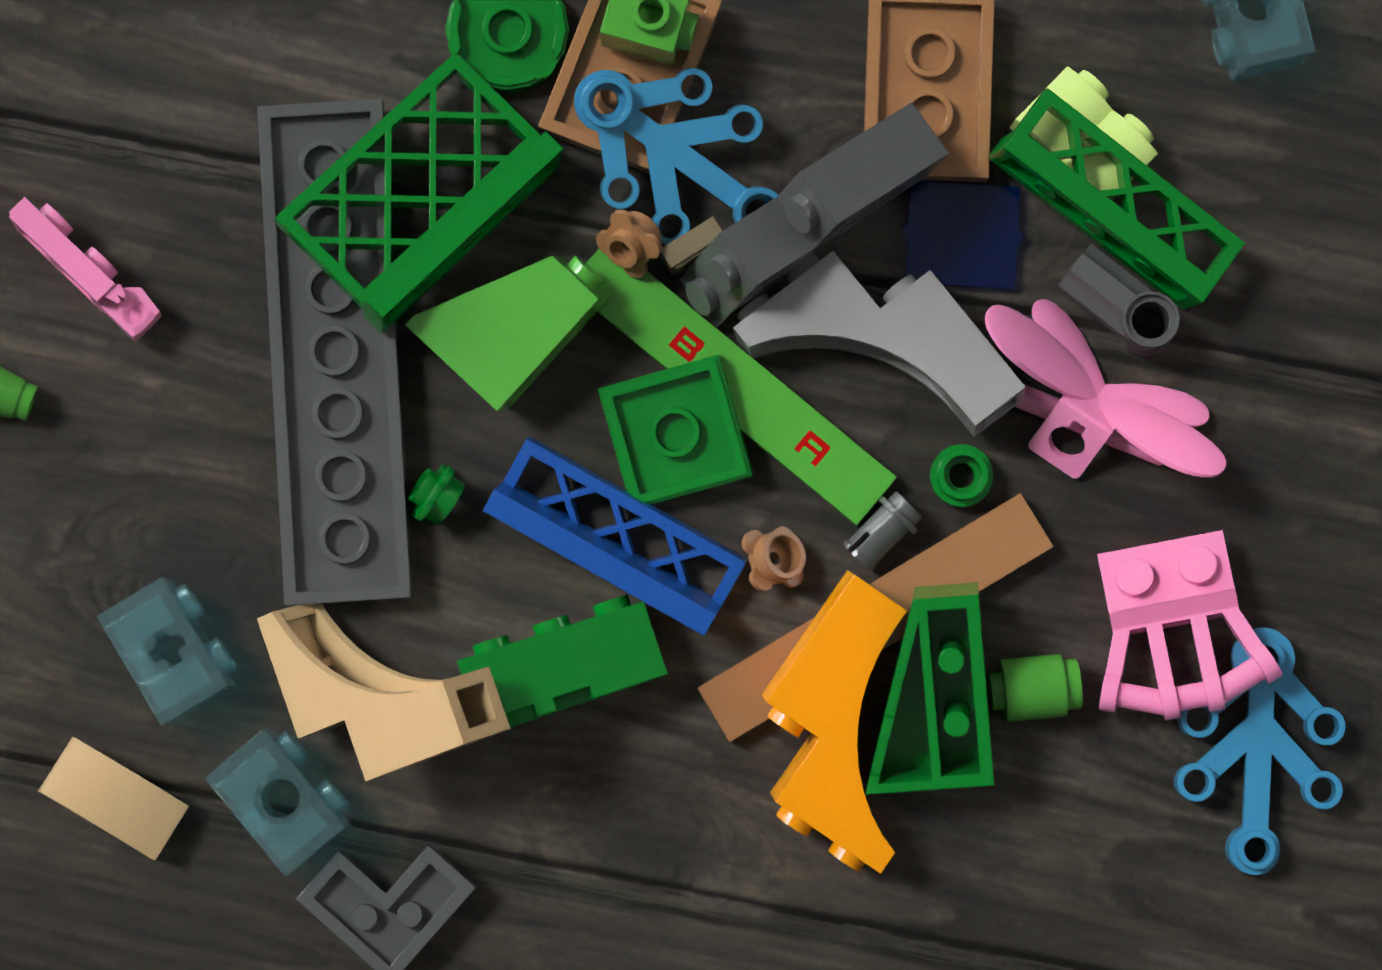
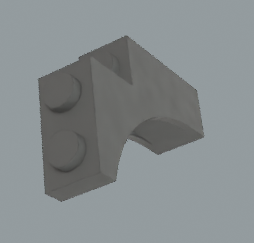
M911 102L800 171L775 199L720 232L680 278L686 287V295L689 302L698 313L706 316L714 327H720L739 314L748 303L764 293L826 244L891 199L923 180L949 154Z

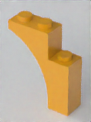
M847 570L761 694L764 700L773 706L767 715L769 719L797 738H799L804 729L811 732L770 794L774 801L781 806L776 816L784 823L806 837L814 828L833 841L828 851L841 862L857 872H860L862 867L867 864L881 874L895 852L876 824L863 791L857 750L858 722L862 699L872 669L881 650L907 610Z

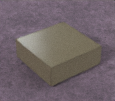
M714 216L662 247L660 259L672 277L674 275L678 277L686 272L714 238L722 232Z

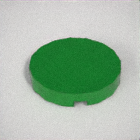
M453 0L450 4L445 26L450 55L452 56L456 52L496 92L503 94L532 90L551 78L565 58L570 37L566 9L561 0Z

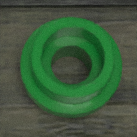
M958 444L944 449L934 459L930 469V483L934 493L944 503L954 507H969L980 502L988 494L993 482V469L989 459L981 450L971 445ZM964 465L970 469L972 482L968 487L958 488L951 483L949 473L952 467Z

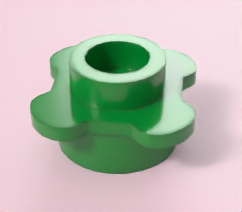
M442 464L436 472L430 468L423 472L408 496V500L414 503L409 516L419 521L426 518L435 525H439L447 517L464 489V483L453 477L454 468Z

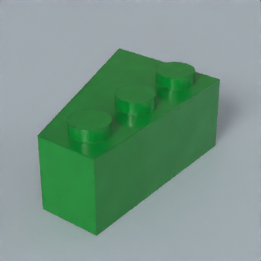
M978 582L915 587L868 774L865 795L994 786V766Z
M628 595L613 598L592 606L595 617L571 624L568 615L553 618L532 626L535 636L513 643L510 642L508 635L496 637L472 646L475 655L456 660L461 675L489 666L510 728L667 676L668 673L644 601L631 605Z

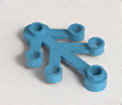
M686 68L673 78L631 84L624 75L616 71H595L587 75L579 83L574 95V108L580 121L587 128L598 132L605 177L600 185L601 196L608 205L616 209L628 208L638 199L639 184L636 178L628 173L624 139L625 131L645 145L656 211L652 220L658 228L661 219L668 214H675L681 220V230L676 236L668 238L661 234L663 244L667 245L690 231L689 219L681 211L675 168L731 207L735 223L746 217V208L751 201L761 199L768 203L778 196L777 193L765 187L753 186L746 188L690 147L692 145L727 139L741 143L755 140L762 131L763 120L761 114L754 107L740 104L731 107L726 114L659 125L638 110L673 101H680L689 106H698L705 103L711 96L713 87L712 81L705 71L698 68ZM689 75H697L703 81V92L695 99L685 97L681 90L683 80ZM603 89L611 90L617 99L614 110L607 114L599 113L594 107V97ZM742 111L748 112L754 121L753 129L744 136L736 134L732 128L734 116ZM616 178H625L631 185V193L623 201H614L608 193L610 183Z
M1255 628L1253 630L1262 644L1272 651L1283 676L1270 684L1263 680L1250 688L1247 696V717L1196 763H1188L1180 767L1174 777V787L1182 798L1189 801H1203L1213 793L1215 780L1245 754L1242 825L1232 830L1227 837L1225 853L1229 863L1236 870L1249 875L1267 873L1276 865L1280 856L1279 841L1276 835L1268 829L1272 756L1300 786L1301 796L1309 806L1317 809L1332 808L1340 801L1343 794V787L1339 778L1331 772L1321 771L1274 719V696L1276 693L1304 721V733L1312 743L1317 745H1333L1343 737L1346 728L1343 716L1333 708L1323 707L1292 673L1295 664L1293 647L1282 633L1271 628ZM1236 640L1231 650L1232 669L1250 659L1238 640ZM1242 694L1226 703L1225 708L1228 707L1231 703H1233L1236 699H1238ZM1208 706L1202 707L1208 714V723L1200 731H1195L1188 725L1187 714L1189 710L1180 711L1181 718H1177V723L1180 730L1187 736L1194 738L1206 737L1216 729L1218 714L1223 710L1209 712ZM1321 714L1330 716L1335 726L1331 736L1324 739L1319 737L1314 730V722ZM1191 770H1198L1205 777V787L1198 794H1190L1184 787V778ZM1321 777L1328 780L1332 788L1330 797L1324 802H1318L1311 794L1313 782ZM1258 837L1264 842L1266 852L1261 860L1251 862L1246 857L1244 848L1250 839Z

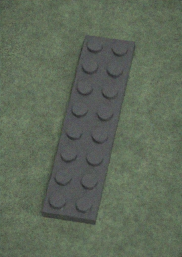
M382 98L257 106L284 606L413 598L397 320L383 334L378 332L364 318V310L275 224V217L385 117V103ZM385 139L371 152H384ZM357 164L346 174V194L384 195V165ZM339 182L326 194H339ZM311 206L296 220L312 237H339V206ZM346 206V237L384 238V207ZM325 249L339 263V249ZM346 249L345 270L363 288L367 287L384 271V250ZM391 250V263H392V262L394 261V260H393V250Z

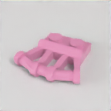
M1223 530L1097 554L1113 632L1101 690L1099 710L1115 713L1116 708L1120 707L1163 715L1165 721L1181 718L1180 711L1207 706L1209 712L1225 710L1226 703L1261 681L1265 680L1270 684L1283 676L1277 662L1239 610ZM1217 618L1224 619L1250 658L1221 677L1218 674L1207 620ZM1191 624L1202 682L1175 687L1163 629ZM1147 632L1158 689L1122 682L1130 635Z

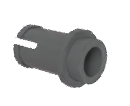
M897 491L888 500L882 496L879 501L883 505L848 540L846 539L842 543L870 572L875 569L874 566L909 531L913 535L918 532L914 526L923 518Z

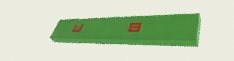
M600 249L589 259L587 264L604 280L597 288L609 298L598 310L597 313L664 369L720 354L742 433L854 526L859 524L897 478L893 473L648 271L641 278H633L624 271V268L615 265L608 258L607 254L601 252Z

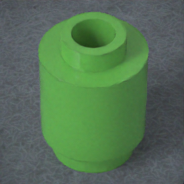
M1061 654L999 659L998 672L988 673V692L991 710H1002L1005 722L1066 717L1068 710L1082 709V681L1076 658L1062 660Z

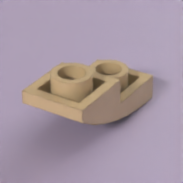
M75 737L71 738L38 792L154 861L189 807Z

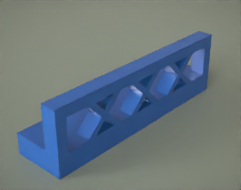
M530 436L526 438L504 481L493 490L483 509L485 513L705 636L748 561L747 558L655 506L644 503L623 488ZM532 457L555 469L561 493L539 498L518 486ZM568 477L584 486L571 489ZM596 492L609 499L616 523L594 529L581 522L574 498ZM564 501L568 514L551 504ZM623 508L639 517L626 520ZM651 523L664 530L671 554L649 560L636 553L629 529ZM619 532L622 544L606 535ZM677 538L694 548L681 551ZM706 554L729 567L714 595L690 583L684 560ZM674 563L677 575L661 566Z

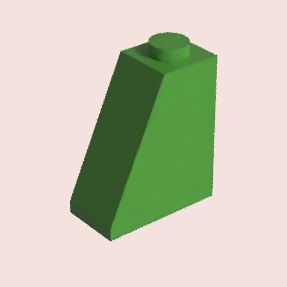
M575 255L569 262L564 256H550L418 313L406 323V326L496 411L511 408L609 298L597 288L604 281L602 277L580 257Z

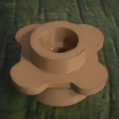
M616 210L610 216V227L607 230H601L596 235L597 246L601 252L607 254L608 258L615 265L624 268V271L629 276L641 278L648 271L647 262L650 258L655 259L662 253L661 233L654 221L645 214L637 211Z
M781 526L768 534H762L758 530H751L743 536L742 548L749 555L748 563L751 569L749 580L756 590L765 592L776 584H784L788 588H793L802 582L806 553L800 539L789 528ZM770 554L772 555L775 564L772 563L769 556Z

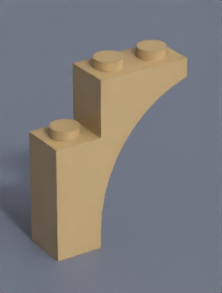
M322 604L295 605L257 618L297 738L299 739L346 724L365 782L419 764L511 729L489 666L442 680L421 679L402 674L377 662L359 649L341 631Z

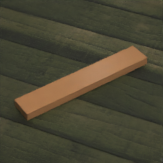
M1021 493L869 584L907 610L883 649L902 639L915 587L978 582L979 591L1053 547ZM814 618L697 688L729 742L769 719L767 715L773 706L768 704L761 694Z

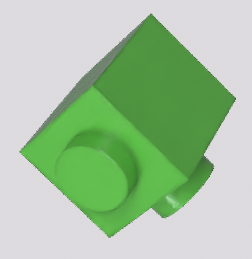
M609 0L600 29L601 46L674 66L678 49L686 51L691 49L699 14L689 12L691 0Z

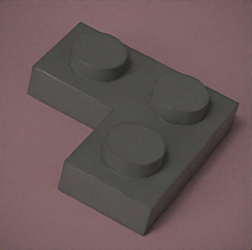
M431 844L425 848L388 891L340 850L296 900L374 970H405L478 886Z

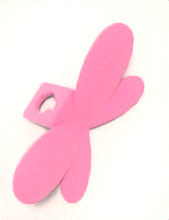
M1040 299L1034 302L1031 309L1032 319L1015 309L1003 305H993L987 310L985 315L986 328L1000 351L1029 376L1063 394L1030 440L1028 447L1031 451L1070 477L1077 479L1082 475L1113 431L1116 430L1148 456L1184 474L1211 478L1220 475L1225 470L1227 463L1225 455L1212 441L1194 429V427L1204 425L1209 419L1208 408L1199 399L1185 392L1157 385L1135 383L1105 384L1095 356L1084 335L1069 315L1050 300ZM1073 421L1086 428L1081 435L1085 448L1081 453L1075 455L1061 452L1055 447L1051 436L1054 429L1070 427Z

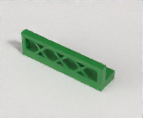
M1049 88L1042 91L1014 131L1003 137L988 156L989 160L1157 291L1168 296L1182 310L1204 302L1245 244L1239 237ZM1046 111L1066 125L1069 150L1049 152L1029 136ZM1081 137L1093 147L1082 148ZM1105 155L1116 164L1119 188L1099 191L1087 181L1084 157ZM1071 159L1073 170L1061 160ZM1130 176L1142 185L1132 187ZM1153 193L1165 202L1168 227L1149 230L1141 224L1136 217L1133 195ZM1121 197L1122 208L1110 198ZM1180 215L1191 224L1181 225ZM1202 231L1222 247L1205 273L1186 259L1183 234ZM1170 236L1171 246L1159 237Z

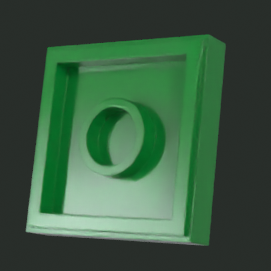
M720 354L598 388L626 491L644 503L650 505L754 476Z

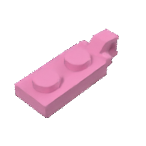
M24 197L9 211V218L16 230L134 342L139 340L161 318L160 311L141 287H122L121 284H115L112 279L118 274V271L102 254L92 246L83 253L67 238L73 231V228L49 204L46 203L38 210Z

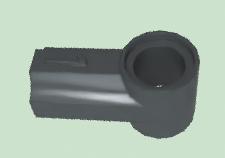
M1093 244L1082 253L1057 286L1059 291L1116 334L1128 351L1138 356L1149 357L1159 354L1169 345L1179 328L1180 315L1177 306L1168 296L1150 290ZM1141 310L1154 311L1163 319L1165 325L1164 334L1154 339L1140 336L1133 328L1132 315Z

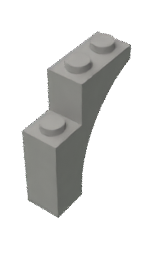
M834 251L821 260L814 255L791 271L787 277L790 284L771 299L767 294H762L748 303L737 316L741 322L733 327L737 342L753 359L795 349L820 348L861 354L884 362L905 372L932 391L960 419L974 438L1024 400L1026 386L931 270L918 280L913 275H908L901 279L885 293L883 300L886 304L879 308Z

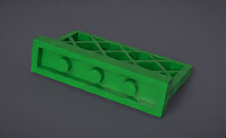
M455 52L275 217V224L364 310V318L378 332L383 334L559 169L563 148L546 131L540 135ZM455 75L473 92V112L436 111L437 91ZM429 99V111H416ZM481 101L493 113L481 112ZM402 123L429 124V153H392V132ZM436 124L473 125V154H436ZM481 125L507 126L522 142L508 155H481ZM385 139L384 152H371ZM357 164L384 165V195L346 194V174ZM391 165L429 166V196L391 195ZM436 166L473 167V188L463 197L436 196ZM481 167H494L481 180ZM339 182V194H326ZM311 206H339V237H312L296 220ZM346 206L384 207V238L346 237ZM391 207L429 208V229L418 239L391 238ZM436 208L449 209L436 221ZM325 249H339V263ZM346 249L384 250V271L367 287L363 288L345 270ZM391 250H405L391 263Z

